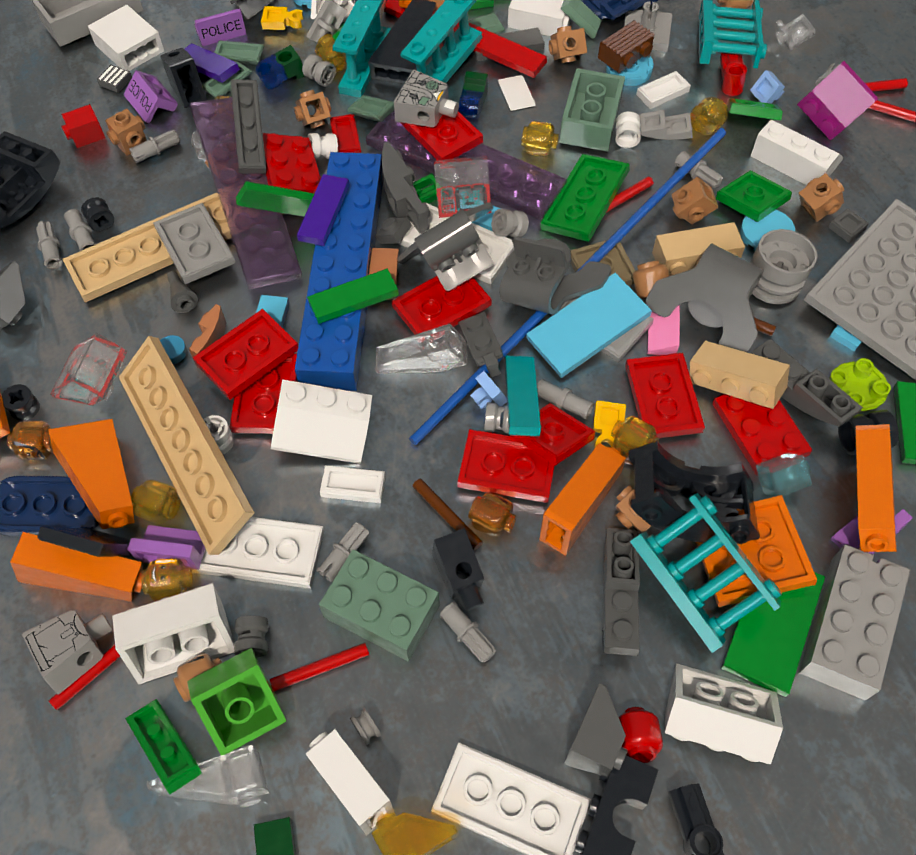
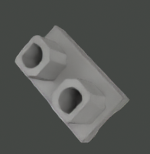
M325 0L306 37L327 49L333 39L332 36L338 30L348 10L332 0Z

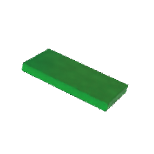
M582 154L540 223L541 230L589 242L629 173L630 164Z
M815 573L817 577L816 585L782 592V595L778 597L781 601V606L774 611L766 601L738 620L721 669L787 697L790 694L825 576Z

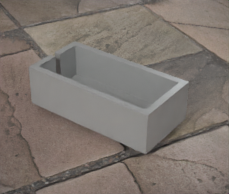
M32 0L41 22L60 47L86 35H91L88 25L125 5H128L136 13L144 11L140 0Z
M844 544L832 558L799 673L866 701L881 690L910 569L882 558L874 562V555Z

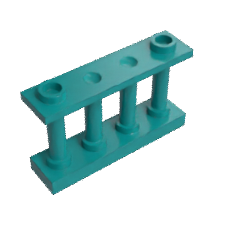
M357 0L333 45V51L345 53L347 70L338 85L339 94L360 98L365 93L371 80L369 59L391 30L389 27L381 26L379 10L384 0Z
M445 0L400 53L401 57L415 63L417 71L447 83L482 39V32L470 27L467 12L477 0ZM458 22H459V28H458V29L455 31V33H454V29H453V28H454V27L458 24ZM445 39L446 43H445V45L440 49V46H439V45H440V44L442 43V41ZM431 56L432 60L426 66L425 62Z
M713 0L701 1L698 15L699 63L709 64L711 54L715 55L716 52L751 55L753 68L758 69L760 59L765 58L767 44L763 42L761 22L763 8H760L759 0L753 1L752 9L719 7L713 3ZM717 16H718V17H729V18L749 19V21H747V20H736V19L717 18ZM717 28L750 31V33L717 30ZM718 40L751 43V45L718 42Z
M697 493L689 498L695 507L656 536L654 534L649 536L645 531L632 539L630 543L713 653L724 645L726 641L724 637L726 628L766 601L774 611L781 606V601L778 597L782 593L770 578L764 580L714 515L718 510L713 502L706 495L701 498ZM704 518L715 535L676 563L674 561L669 563L662 554V551H664L663 546ZM722 546H725L737 562L697 590L694 588L689 590L682 580L685 577L684 573ZM746 573L758 590L718 618L715 616L710 618L703 609L704 601Z

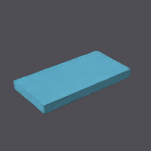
M615 272L609 276L602 288L580 296L528 332L526 337L560 378H562L651 316L652 310Z

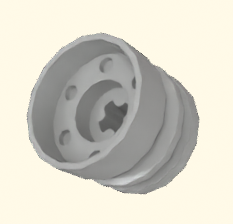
M777 229L764 234L750 263L764 269L752 294L764 302L778 305L790 303L796 299L817 261V250L812 242L804 235L792 230Z

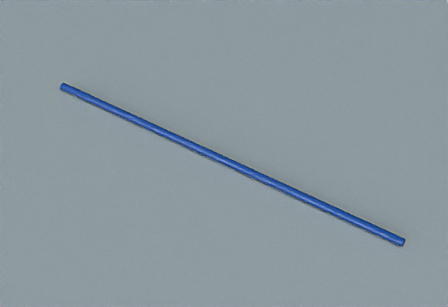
M720 128L577 271L590 261L600 262L726 135V131ZM536 311L501 346L503 357L497 359L498 363L548 313ZM482 365L409 438L412 444L417 445L479 383L475 379L483 371L486 374L489 373L486 365Z

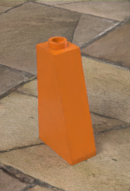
M113 419L48 429L54 455L101 529L121 528L127 524L135 523L132 500Z
M890 424L856 426L860 548L864 552H897Z
M601 443L596 446L543 514L540 541L565 556L568 554L623 470L626 458L618 450L606 447Z
M27 532L22 533L10 561L18 582L132 602L135 592L141 593L146 579V574L142 573V562L120 556L97 557L41 541L37 538L38 535Z

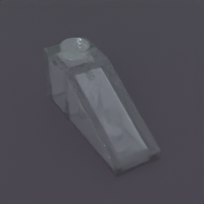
M451 324L376 347L375 371L378 374L444 372L467 365V341Z
M253 745L199 763L198 766L202 774L171 795L168 794L160 778L146 782L148 790L159 796L228 805L239 804L241 808L260 802V796L269 793L260 754Z

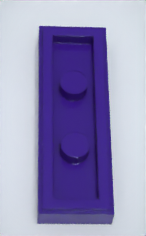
M193 43L184 48L194 59L199 73L221 83L240 70L237 62Z
M326 174L322 175L298 230V241L325 246L349 188V179Z

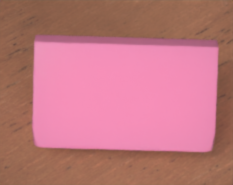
M680 305L668 317H662L652 311L650 317L654 320L648 329L647 354L667 355L677 353L680 344Z

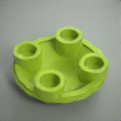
M866 358L858 359L856 362L843 363L836 367L829 376V379L863 407L861 411L873 410L882 405L891 390V386L885 376L874 367L871 360Z

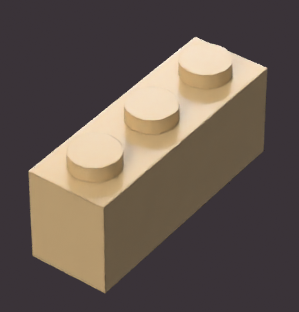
M732 222L657 235L652 254L655 260H659V264L667 266L669 276L695 268L711 243L740 258L744 252L745 245L735 223Z
M705 340L690 360V378L692 384L774 409L787 388L790 365Z

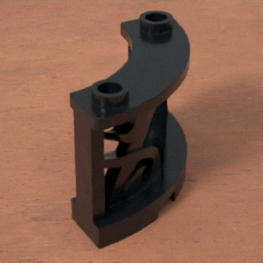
M658 441L629 450V460L635 467V499L630 501L631 508L648 524L663 531L688 513L672 497L677 496L679 493L692 496L698 493L701 498L706 495L713 502L718 510L714 515L737 544H744L760 538L753 497V481L742 462L718 467L701 466L700 470L685 466V461L668 453ZM741 494H742V497H743V498H733L734 495H741ZM736 509L744 510L745 514L738 515L739 511ZM702 518L677 537L704 543L713 537L715 533L705 519Z

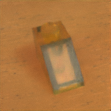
M395 812L386 815L376 823L378 829L371 833L383 855H431L458 837V831L454 825L404 812L396 816Z

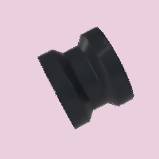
M95 197L83 203L81 212L92 230L104 231L113 225L114 216L104 199Z
M17 384L8 387L2 395L4 407L9 410L11 416L16 420H29L40 409L38 399L26 385Z

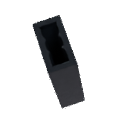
M412 0L370 57L368 63L371 79L405 84L413 70L417 71L416 64L402 58L400 53L437 11L436 2L428 0Z

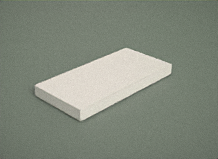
M426 203L431 213V216L428 218L429 229L451 217H439V209ZM472 223L493 260L491 267L474 276V278L491 285L506 264L508 257L514 251L513 242L507 237L498 236L493 231ZM412 224L399 244L408 248L415 242L414 239L424 232L419 233Z
M251 517L219 555H209L205 548L199 570L185 569L187 572L311 589L324 528L319 525Z
M458 743L431 813L525 855H573L591 799Z

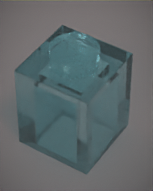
M787 453L756 465L764 494L785 496L812 485L810 479L811 469L803 455Z

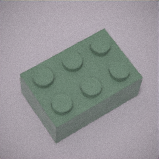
M576 68L561 121L559 143L602 151L609 150L621 103L625 76Z
M352 549L319 603L324 618L408 662L440 606L438 591Z

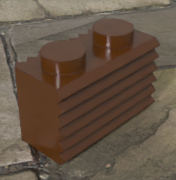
M633 20L600 42L598 58L618 73L624 71V69H629L641 57H647L651 53L654 33L640 25L639 22L637 23L636 20Z

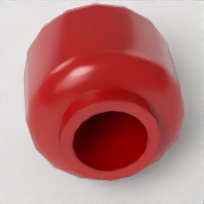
M642 707L626 709L619 716L626 735L622 747L628 749L626 756L642 763H649L655 760L656 755L663 748L659 719L652 712L646 711Z

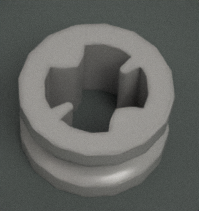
M365 708L361 710L359 717H350L351 722L366 745L370 743L369 740L372 736L379 737L381 735Z

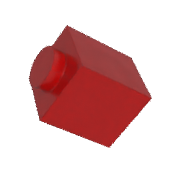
M90 104L61 114L66 123L61 126L67 140L73 139L77 148L105 139V135Z

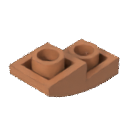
M372 248L369 275L388 268L397 286V257L399 256V249Z
M215 304L209 312L203 315L198 323L202 334L195 338L189 348L192 357L224 336L226 320L221 306Z

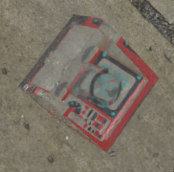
M487 156L434 161L439 218L451 217L463 209L467 211L491 202Z
M94 334L72 349L50 395L54 398L92 406L102 400L106 401L114 391L115 386L112 383L115 377L121 374L126 365V362L123 360L128 351L102 335Z

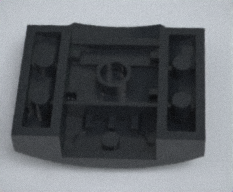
M6 131L0 135V228L20 219L41 200L51 186L61 163L53 150Z

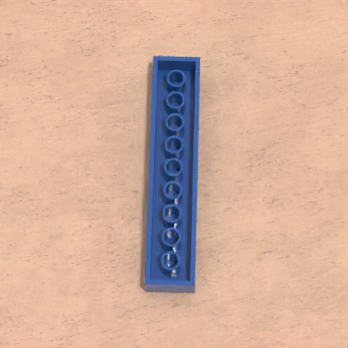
M330 152L327 175L349 179V188L325 246L315 244L307 296L369 275L371 250L375 248V235L377 234L383 187L382 154ZM306 297L295 364L298 382L346 391H357L367 307L318 324Z

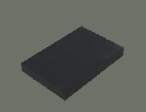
M41 526L37 537L41 541L97 557L133 556L127 550L130 539L90 528Z

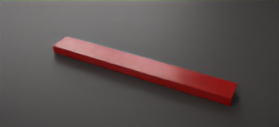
M386 0L384 12L399 18L406 8L399 6V0ZM458 22V24L453 28V29H454V33H455V31L459 28V22ZM469 23L470 27L482 32V39L475 46L474 52L482 53L483 56L532 78H535L546 65L547 56Z

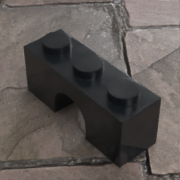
M625 756L620 770L612 768L608 777L600 775L599 780L605 782L601 795L599 796L594 793L587 815L593 818L589 830H581L574 851L579 852L580 855H631L636 841L623 836L615 828L613 810L616 806L622 804L631 805L643 810L648 805L659 769Z

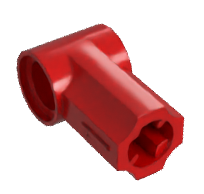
M721 53L720 65L723 78L721 90L726 95L737 96L743 92L747 67L743 64L742 55Z

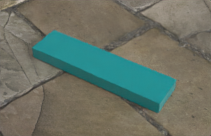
M506 356L505 375L509 435L540 436L541 423L534 357Z

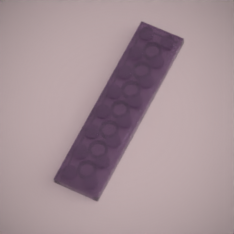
M232 97L190 103L191 113L248 289L301 279L302 271L282 213L242 207L236 204V196L246 181L268 185L266 174L238 173Z
M395 110L382 122H378L366 136V145L382 151L384 143L389 141L395 150H399L403 161L456 184L465 185L488 182L491 199L516 210L523 211L539 220L544 218L567 183V179L482 143L441 165L400 122L395 121ZM479 188V189H470V190L476 191V192L479 191V194H482V189H480V188Z

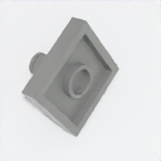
M651 2L644 3L643 10L635 9L634 11L626 12L624 26L636 20L637 23L639 22L640 25L654 33L652 50L668 51L672 13L657 12L659 5L656 2H653L651 11H649Z

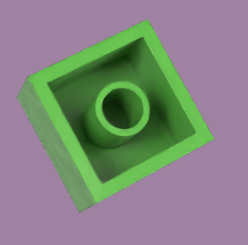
M252 648L187 681L190 699L221 756L228 754L287 721L280 702Z

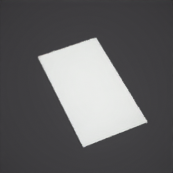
M523 75L498 80L511 111L536 106Z

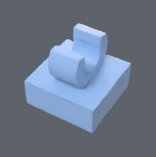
M765 70L750 91L760 102L772 104L774 100H778L783 95L785 86L771 71Z
M485 371L475 378L482 387L475 390L470 396L481 409H484L487 406V402H492V400L498 406H503L507 402L506 396Z

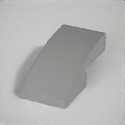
M664 110L639 114L641 119V136L663 140L693 138L690 113L665 117Z

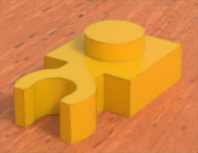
M264 6L261 19L262 29L285 30L286 26L300 29L302 28L301 20L304 19L303 11L295 9L288 12L287 7Z
M596 400L592 429L596 433H600V436L594 444V449L599 443L604 442L610 444L612 448L618 449V440L614 435L622 436L626 404Z

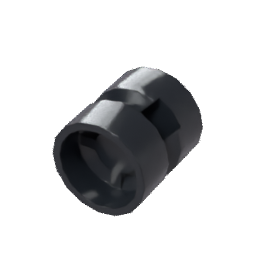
M888 410L870 412L867 415L857 414L840 427L838 426L839 439L845 452L849 455H856V426L890 424L891 448L896 446L899 432L892 413Z

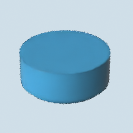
M170 335L160 340L172 364L179 363L186 357L187 347L179 336Z

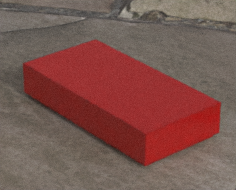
M354 114L330 117L332 134H335L337 137L338 152L361 153Z

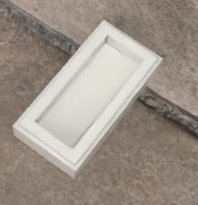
M675 71L637 88L636 95L649 109H652L688 93L691 85Z
M325 465L320 496L381 503L386 478L385 471Z

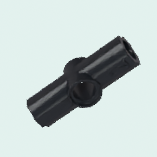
M690 784L669 791L668 795L683 837L684 853L686 855H724L723 838L714 827L700 784ZM700 834L708 839L711 847L709 854H703L697 850L695 846L696 835Z

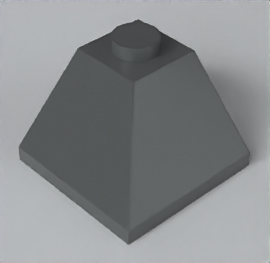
M12 261L0 270V329L8 324L14 326L23 315L20 310L25 305V297L19 265L15 261Z
M599 683L564 764L608 777L612 768L620 770L628 749L622 747L626 735L605 685Z

